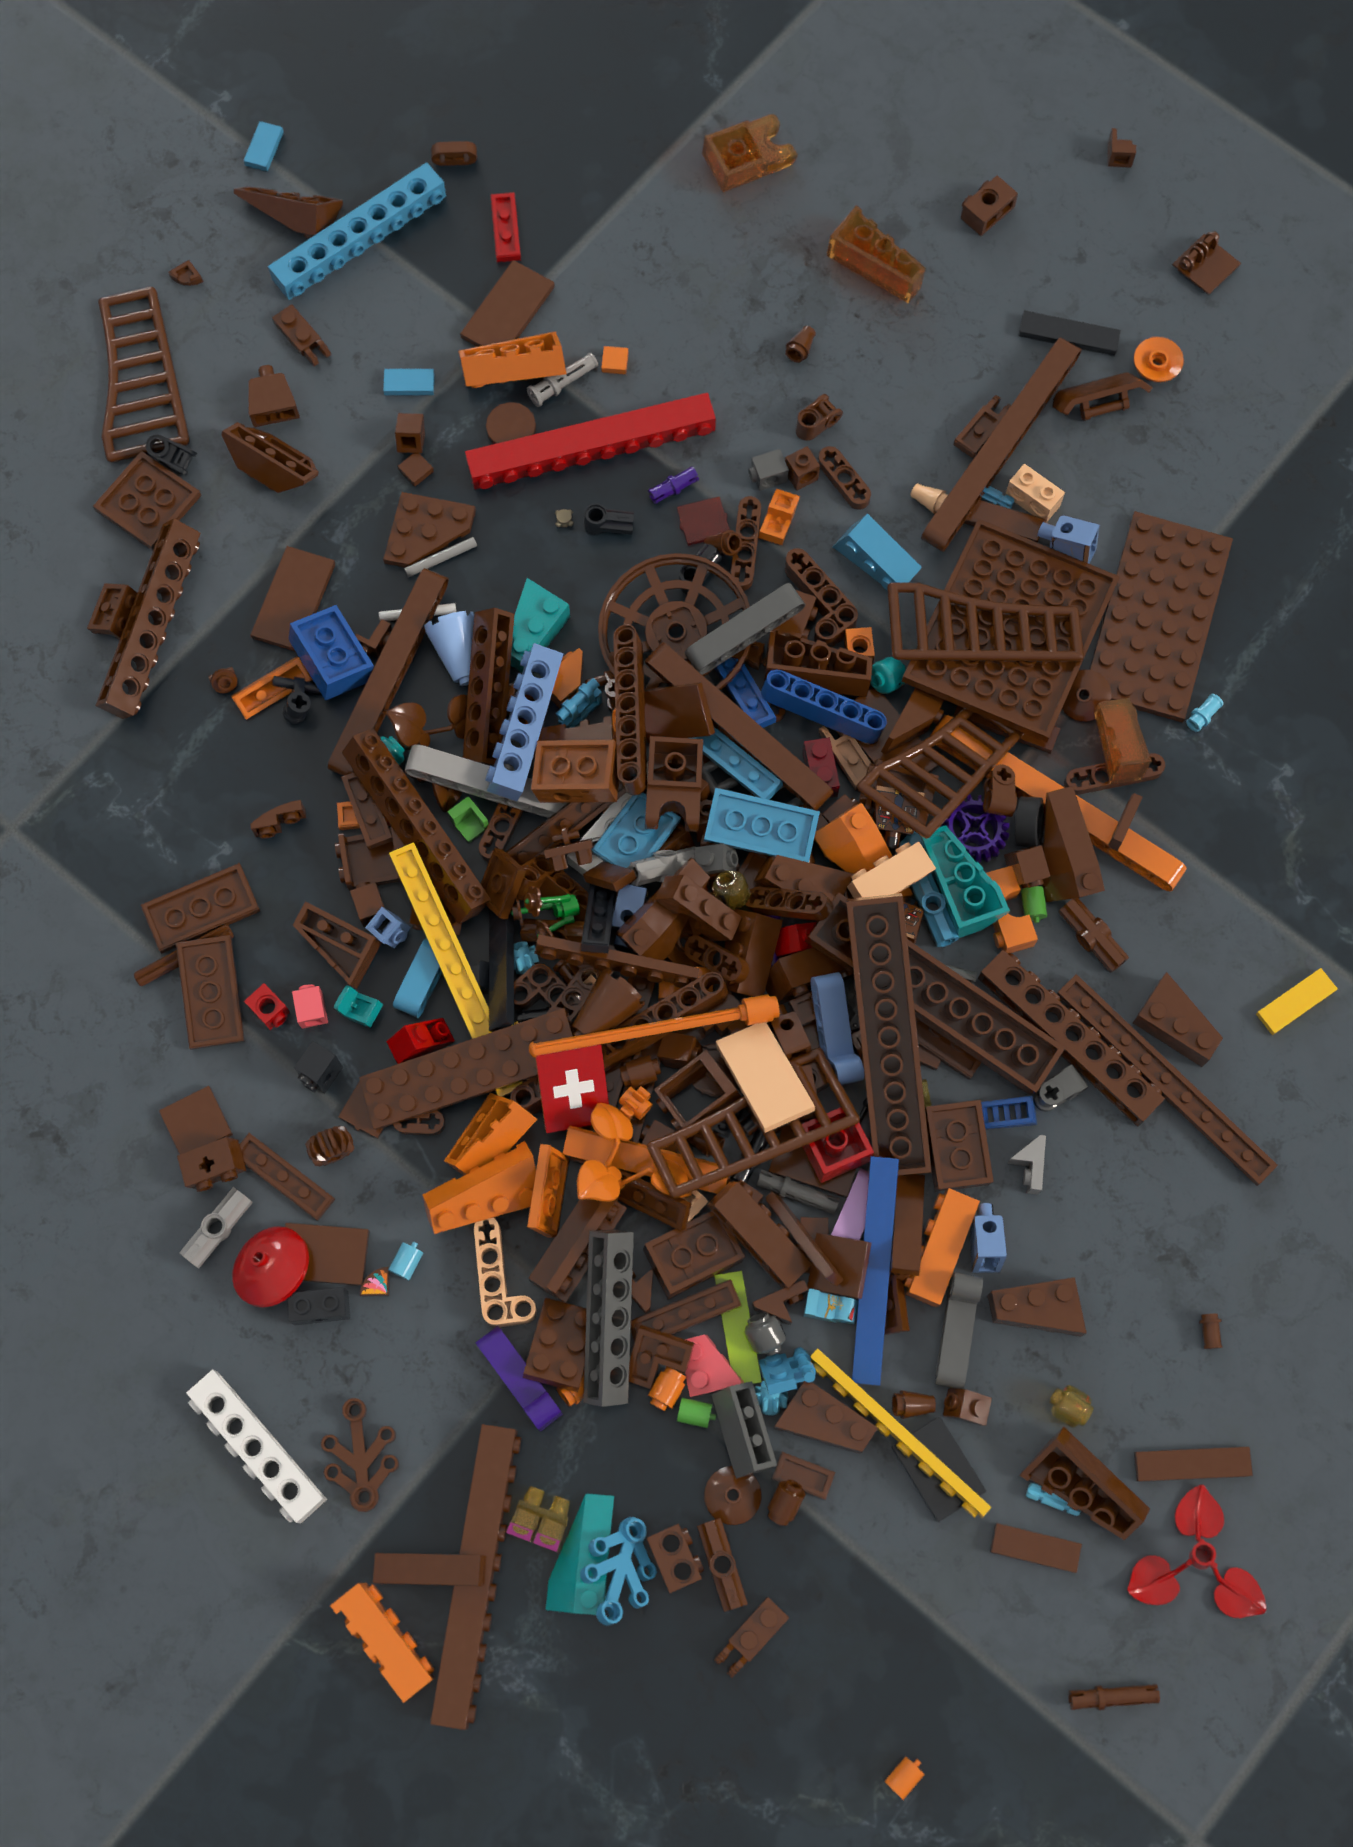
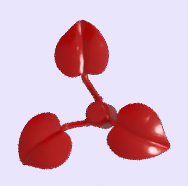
M1203 1484L1196 1486L1182 1498L1175 1511V1524L1178 1531L1184 1536L1195 1535V1540L1197 1541V1544L1189 1553V1560L1171 1571L1169 1563L1162 1557L1150 1555L1142 1558L1133 1568L1127 1587L1129 1595L1149 1605L1167 1604L1174 1600L1180 1592V1585L1173 1576L1191 1565L1200 1570L1211 1567L1216 1580L1220 1583L1214 1591V1600L1223 1614L1232 1618H1246L1264 1614L1266 1612V1602L1263 1592L1250 1573L1241 1568L1232 1567L1226 1571L1224 1579L1220 1576L1217 1563L1214 1562L1216 1550L1210 1543L1201 1539V1536L1213 1538L1218 1535L1224 1526V1514L1220 1505L1211 1496L1207 1488Z

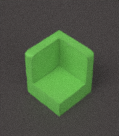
M469 796L447 811L450 821L468 843L484 833L489 824L487 818Z

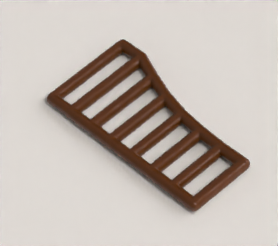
M147 287L100 298L98 304L103 322L108 358V394L101 435L106 460L108 462H116L133 458L141 451L149 454L145 444L115 451L112 439L173 425L177 427L178 437L169 439L182 445L189 444V434L156 289L154 287ZM148 298L150 309L111 317L109 306ZM153 319L155 330L115 339L114 327ZM153 340L158 342L159 351L118 360V348ZM162 361L164 369L162 373L118 382L119 370ZM167 382L168 394L116 405L117 393ZM172 404L174 415L113 429L115 416ZM156 442L153 445V452L163 451L165 448L164 442Z
M891 582L888 584L892 655L896 660L1081 661L1084 658L1079 610L1075 606L1001 603L971 598L921 583ZM898 593L914 594L918 649L902 648ZM924 595L940 600L944 650L928 649ZM950 603L966 607L970 650H954ZM976 609L992 612L995 650H980ZM1002 613L1018 615L1021 650H1006ZM1028 615L1043 616L1047 651L1032 650ZM1054 616L1069 617L1073 651L1057 650Z
M963 708L941 729L919 744L874 766L857 784V789L920 836L928 839L1025 733L982 716L1009 735L1000 743L967 719L974 712ZM960 727L994 752L986 760L952 736L951 733ZM942 741L979 768L971 776L932 747ZM923 754L964 783V785L956 793L911 759ZM899 765L949 801L940 809L890 773L889 770ZM879 777L934 818L925 826L872 788L871 785Z
M815 1048L810 1052H805L788 1060L815 1105L813 1113L821 1127L806 1133L800 1120L795 1119L789 1122L795 1138L780 1143L774 1130L765 1133L754 1115L770 1146L768 1149L754 1153L735 1115L749 1105L745 1097L742 1096L725 1108L647 1144V1149L669 1195L672 1198H678L858 1124L860 1118L842 1084L838 1081V1077L824 1051L821 1048ZM816 1060L846 1117L834 1122L830 1121L802 1069V1065ZM726 1120L744 1156L743 1159L731 1164L728 1163L711 1129L712 1126ZM700 1132L719 1168L704 1175L686 1140ZM675 1143L693 1178L680 1185H677L660 1150Z

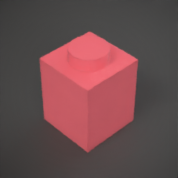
M313 984L299 987L297 991H292L297 1022L302 1029L328 1023L324 996L319 986L315 987Z

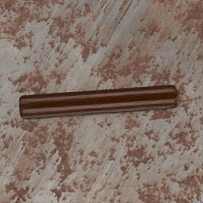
M224 924L198 939L230 935L233 938L234 935L229 925ZM177 950L134 973L136 982L140 986H144L179 967Z

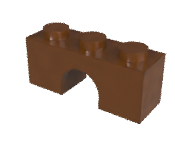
M686 875L665 876L654 899L674 914L681 913L696 919L697 921L693 928L711 941H731L742 919L739 914Z

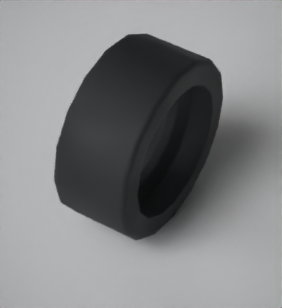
M1021 796L1018 801L1015 817L1016 845L1027 847L1039 846L1044 824L1043 799Z

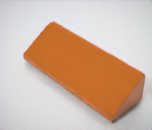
M299 657L291 659L231 696L246 720L292 692V689L273 686L272 680L274 676L291 679L300 677L305 678V681L308 682L312 680Z

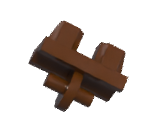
M562 825V834L553 835L552 838L554 843L564 841V845L544 850L545 858H549L553 870L558 871L568 868L565 854L572 852L576 854L578 866L592 863L591 848L594 845L592 838L571 843V839L580 838L579 831L568 832L567 825Z

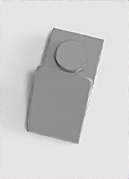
M1045 1135L1037 1137L1008 1161V1164L1029 1166V1169L1024 1170L1023 1185H1027L1028 1194L1038 1195L1042 1191Z

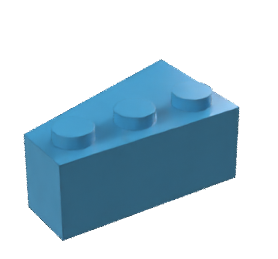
M868 513L854 523L832 546L879 582L887 591L889 583L910 582L922 568Z

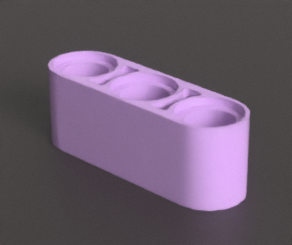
M860 1168L832 1231V1236L860 1240L865 1228L869 1172Z

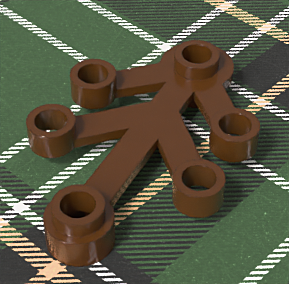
M351 1398L344 1403L342 1412L344 1417L350 1420L354 1454L343 1447L336 1436L330 1434L323 1437L321 1447L326 1452H332L356 1471L357 1483L345 1476L342 1468L334 1463L325 1467L324 1476L329 1481H335L350 1493L351 1505L356 1510L367 1512L372 1510L378 1503L379 1494L377 1489L389 1473L395 1472L399 1467V1461L395 1456L386 1455L381 1460L380 1469L370 1481L368 1479L367 1469L386 1444H390L395 1440L396 1432L390 1426L381 1427L378 1431V1437L365 1452L362 1419L366 1415L367 1408L360 1399ZM354 1405L360 1407V1413L357 1416H353L350 1412ZM389 1429L392 1433L391 1438L383 1440L382 1432ZM329 1438L335 1440V1446L332 1449H327L325 1446L326 1440ZM389 1458L395 1461V1466L392 1469L385 1467V1462ZM332 1467L338 1469V1475L335 1478H331L328 1474L329 1469ZM366 1491L369 1493L370 1499L368 1502L362 1503L360 1501V1494Z

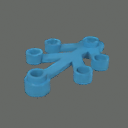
M635 1517L624 1519L619 1525L618 1532L605 1538L597 1537L589 1543V1552L595 1557L605 1554L608 1548L622 1543L619 1555L596 1565L589 1564L584 1566L580 1571L582 1581L586 1584H591L597 1581L601 1575L614 1570L606 1599L598 1605L596 1611L598 1621L606 1626L615 1624L622 1618L623 1610L618 1599L624 1579L626 1578L631 1590L629 1595L630 1605L634 1608H641L647 1605L649 1596L643 1589L640 1580H651L657 1573L656 1567L650 1561L643 1544L647 1533L646 1526L642 1520ZM629 1528H630V1529L632 1530V1532H633V1537L631 1536V1534H630V1532H629ZM596 1542L600 1544L601 1551L597 1550ZM633 1551L640 1564L637 1568V1573L631 1561ZM645 1567L649 1570V1576L644 1572ZM588 1569L592 1571L593 1578L588 1576ZM637 1594L641 1597V1603L636 1599ZM605 1609L609 1612V1618L605 1615Z

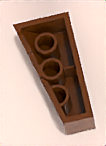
M1065 1427L1042 1448L1019 1475L1027 1481L1032 1480L1042 1486L1041 1489L1052 1495L1053 1493L1068 1502L1067 1505L1077 1511L1079 1509L1091 1516L1092 1521L1123 1540H1126L1144 1522L1150 1510L1138 1496Z

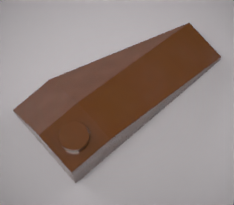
M250 186L234 189L235 195L293 231L304 233L306 238H312L332 225L343 205V200L319 195L300 197V193L282 192L277 195V190Z
M1069 786L1047 792L1044 816L1045 833L1042 848L1050 877L1044 878V884H1041L1044 889L1045 901L1053 902L1080 898L1105 891L1099 863L1074 787Z

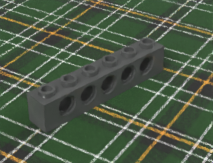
M622 1230L589 1231L583 1403L601 1407L628 1404L634 1232Z

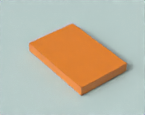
M540 1144L527 1227L546 1237L555 1238L558 1234L569 1157L551 1145Z

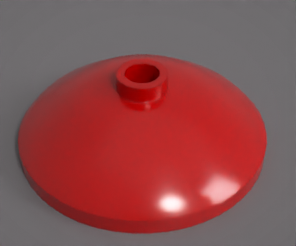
M280 1226L264 1229L251 1237L238 1253L233 1266L232 1280L238 1296L246 1303L255 1307L274 1306L289 1298L298 1289L307 1273L309 1251L306 1242L294 1230Z

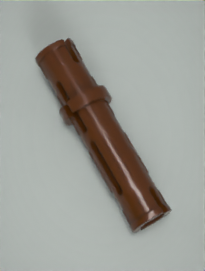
M1157 1684L1116 1688L1095 1686V1689L1069 1690L1068 1692L1069 1704H1072L1070 1705L1071 1710L1097 1708L1099 1711L1105 1710L1104 1707L1160 1703V1692L1156 1690L1158 1689Z

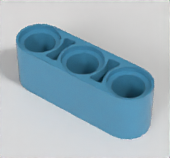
M427 938L420 945L393 1002L394 1008L417 1018L423 1013L442 974Z

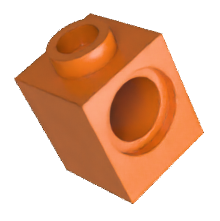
M871 627L846 629L844 635L845 649L856 652L854 650L855 647H862L865 652L859 654L873 658V665L875 654Z

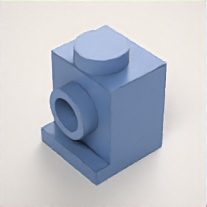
M381 907L365 928L382 943L395 948L399 943L405 941L408 935L407 932L411 927L399 916ZM387 918L390 921L386 925V927L381 931L378 928Z

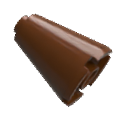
M605 968L600 972L571 1026L574 1030L573 1036L613 1030L642 1009L646 1003L645 1001H639L642 996L621 976L618 979L610 976L613 971Z

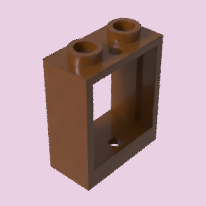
M707 1050L654 1089L660 1097L656 1100L659 1107L665 1114L670 1111L674 1116L671 1123L676 1130L691 1125L742 1097ZM709 1071L725 1094L687 1122L670 1099Z

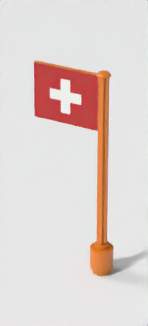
M766 994L744 998L741 1001V1005H738L737 1008L540 1043L531 1042L529 1053L536 1059L546 1133L568 1130L569 1126L578 1128L592 1125L591 1113L598 1103L609 1104L601 1044L739 1019L740 1021H745L747 1026L771 1022L780 1015L776 996L770 997Z

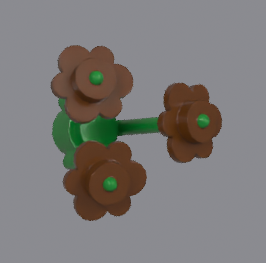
M530 886L529 892L524 897L525 907L520 908L519 898L516 897L517 904H513L510 912L514 916V920H520L521 927H524L522 914L530 913L534 917H538L540 911L553 909L557 918L561 917L562 920L548 927L545 921L538 919L536 920L537 929H535L537 938L539 934L554 937L552 932L574 922L573 916L579 915V904L574 894L541 897L540 889Z

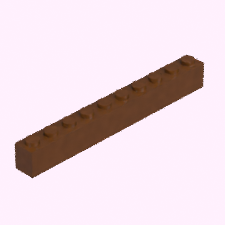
M484 1424L481 1426L459 1555L484 1556L483 1586L454 1585L431 1725L466 1730L469 1723L474 1724L477 1705H472L474 1692L479 1693L482 1675L477 1674L479 1662H484L487 1644L482 1643L484 1631L489 1632L492 1614L487 1613L489 1601L494 1602L497 1584L492 1582L494 1571L499 1572L502 1554L497 1552L499 1542H504L507 1524H502L504 1512L509 1513L512 1495H508L507 1492L509 1483H514L517 1466L512 1465L514 1454H519L521 1437L517 1436L518 1431L516 1429Z

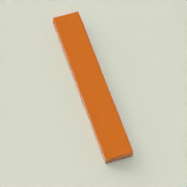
M569 1126L563 1154L584 1160H597L605 1165L614 1146V1140H606L596 1132ZM620 1140V1145L610 1166L639 1173L647 1168H653L654 1161L647 1149V1145ZM660 1149L664 1158L673 1160L681 1166L688 1180L693 1179L681 1154ZM695 1158L703 1175L719 1169L714 1162ZM728 1177L702 1187L700 1190L718 1194L726 1186Z

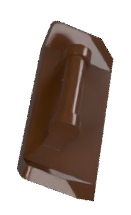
M1125 372L1060 390L1053 398V408L1064 415H1068L1074 405L1080 404L1081 418L1083 421L1090 420L1091 417L1129 409L1130 403L1127 390L1140 387L1150 393L1153 387L1131 373ZM1116 393L1119 395L1118 400L1089 407V401Z

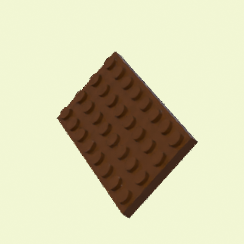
M1134 511L1116 573L1120 577L1108 602L1090 670L1100 673L1109 683L1112 703L1178 722H1184L1233 538ZM1084 690V691H1083V694H1084V695H1087V696L1090 695V694H1089V691H1087V690Z

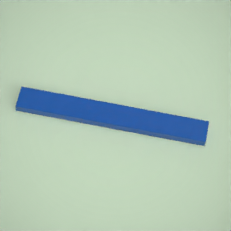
M872 1156L870 1158L864 1241L871 1242V1249L862 1299L859 1298L852 1371V1380L858 1384L880 1386L899 1159Z

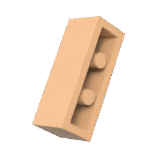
M907 842L895 850L897 855L890 859L886 855L873 863L875 868L867 872L864 868L852 875L853 881L847 888L854 898L897 894L932 873L936 867L920 842L912 846Z

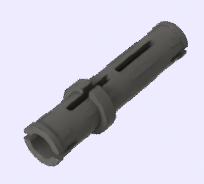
M763 1169L756 1184L757 1187L779 1194V1197L783 1199L784 1197L794 1199L831 1215L835 1214L840 1198L791 1181V1178L788 1176L783 1178Z

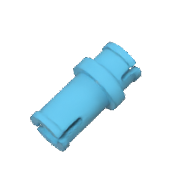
M1216 694L1209 695L1199 708H1195L1191 712V717L1186 720L1187 726L1195 732H1199L1203 726H1207L1211 722V717L1223 706L1222 699Z

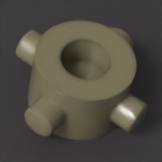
M571 509L556 510L557 523L555 525L557 527L573 526L574 522H572L571 515L573 511Z

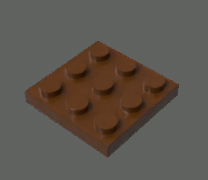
M141 451L98 499L93 508L96 512L153 551L163 523L174 518L180 521L202 495L198 489Z

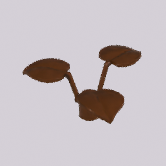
M457 695L451 699L447 709L451 725L447 727L423 730L422 728L426 724V713L421 705L413 702L399 704L388 710L386 715L390 719L399 744L404 750H410L412 745L428 747L430 744L429 735L453 729L457 738L464 739L468 696ZM432 783L439 807L443 812L449 811L459 800L462 792Z

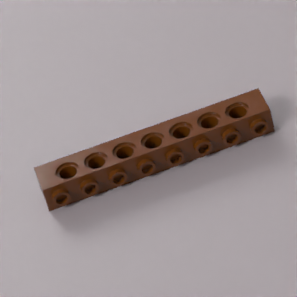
M175 518L163 523L95 705L121 719L134 716L140 709L141 701L139 700L142 692L149 685V672L157 663L158 655L156 653L166 638V626L175 614L173 607L183 592V580L191 570V558L197 552L200 545L198 539L201 533ZM173 547L178 550L179 556L174 553ZM165 569L169 571L170 579L166 576ZM157 592L161 594L162 602L158 600ZM148 614L151 615L154 620L153 625L148 620ZM140 637L145 641V648L140 644ZM131 660L137 665L136 671L131 666ZM123 683L128 687V694L123 691Z
M374 728L354 735L342 751L343 756L404 845L406 846L414 842L436 892L453 917L460 924L478 915L490 902L491 898Z
M1002 950L981 971L978 979L1013 1012L1066 1047L1061 1056L1070 1065L1073 1064L1084 1078L1139 1127L1165 1100L1161 1095L1162 1091L1159 1087L1141 1077L1142 1073L1133 1064L1128 1065L1114 1046L1106 1045L1100 1039L1101 1035L1091 1026L1087 1027L1081 1022L1079 1014L1072 1008L1067 1009L1053 990L1044 988L1040 984L1041 981L1038 976L1031 971L1027 972L1020 965L1021 962L1014 954H1007ZM1014 976L1018 980V985L1008 984L1005 977ZM1025 995H1035L1038 999V1003H1029L1026 1000ZM1052 1012L1056 1014L1058 1022L1048 1021L1045 1013ZM1066 1031H1074L1078 1035V1041L1069 1040L1066 1037ZM1086 1050H1095L1098 1054V1060L1088 1058ZM1114 1068L1118 1072V1079L1110 1078L1107 1075L1106 1069ZM1127 1087H1135L1139 1092V1097H1131L1127 1092Z

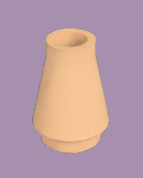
M918 483L911 492V497L933 514L938 511L948 496L945 490L923 486Z

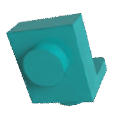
M346 985L339 995L334 1009L345 1018L371 1028L383 1004L379 1000L358 993L351 986Z

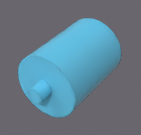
M402 1242L388 1270L409 1281L423 1255L422 1251L416 1249L418 1244L413 1242L412 1245H408Z

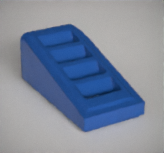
M1033 1096L981 1102L985 1130L1037 1125ZM1021 1105H1026L1027 1118L1022 1119ZM1010 1106H1015V1120H1011ZM992 1107L994 1122L989 1123L987 1108ZM998 1107L1004 1108L1005 1121H1000Z

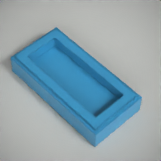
M259 122L244 158L245 166L268 172L284 133L282 127Z
M384 369V395H434V369Z

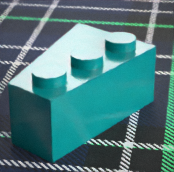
M528 578L526 579L514 615L510 666L521 673L524 666H521L520 662L524 651H530L534 643L548 647L570 618L568 603Z

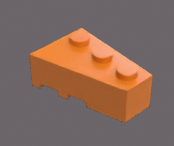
M490 1093L444 1162L465 1176L470 1173V1169L486 1165L495 1160L493 1157L503 1152L506 1154L535 1123L537 1118L515 1101Z

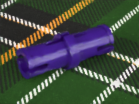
M691 466L675 476L670 475L666 478V481L648 489L649 496L653 503L657 504L668 496L681 493L682 489L699 481L698 474Z

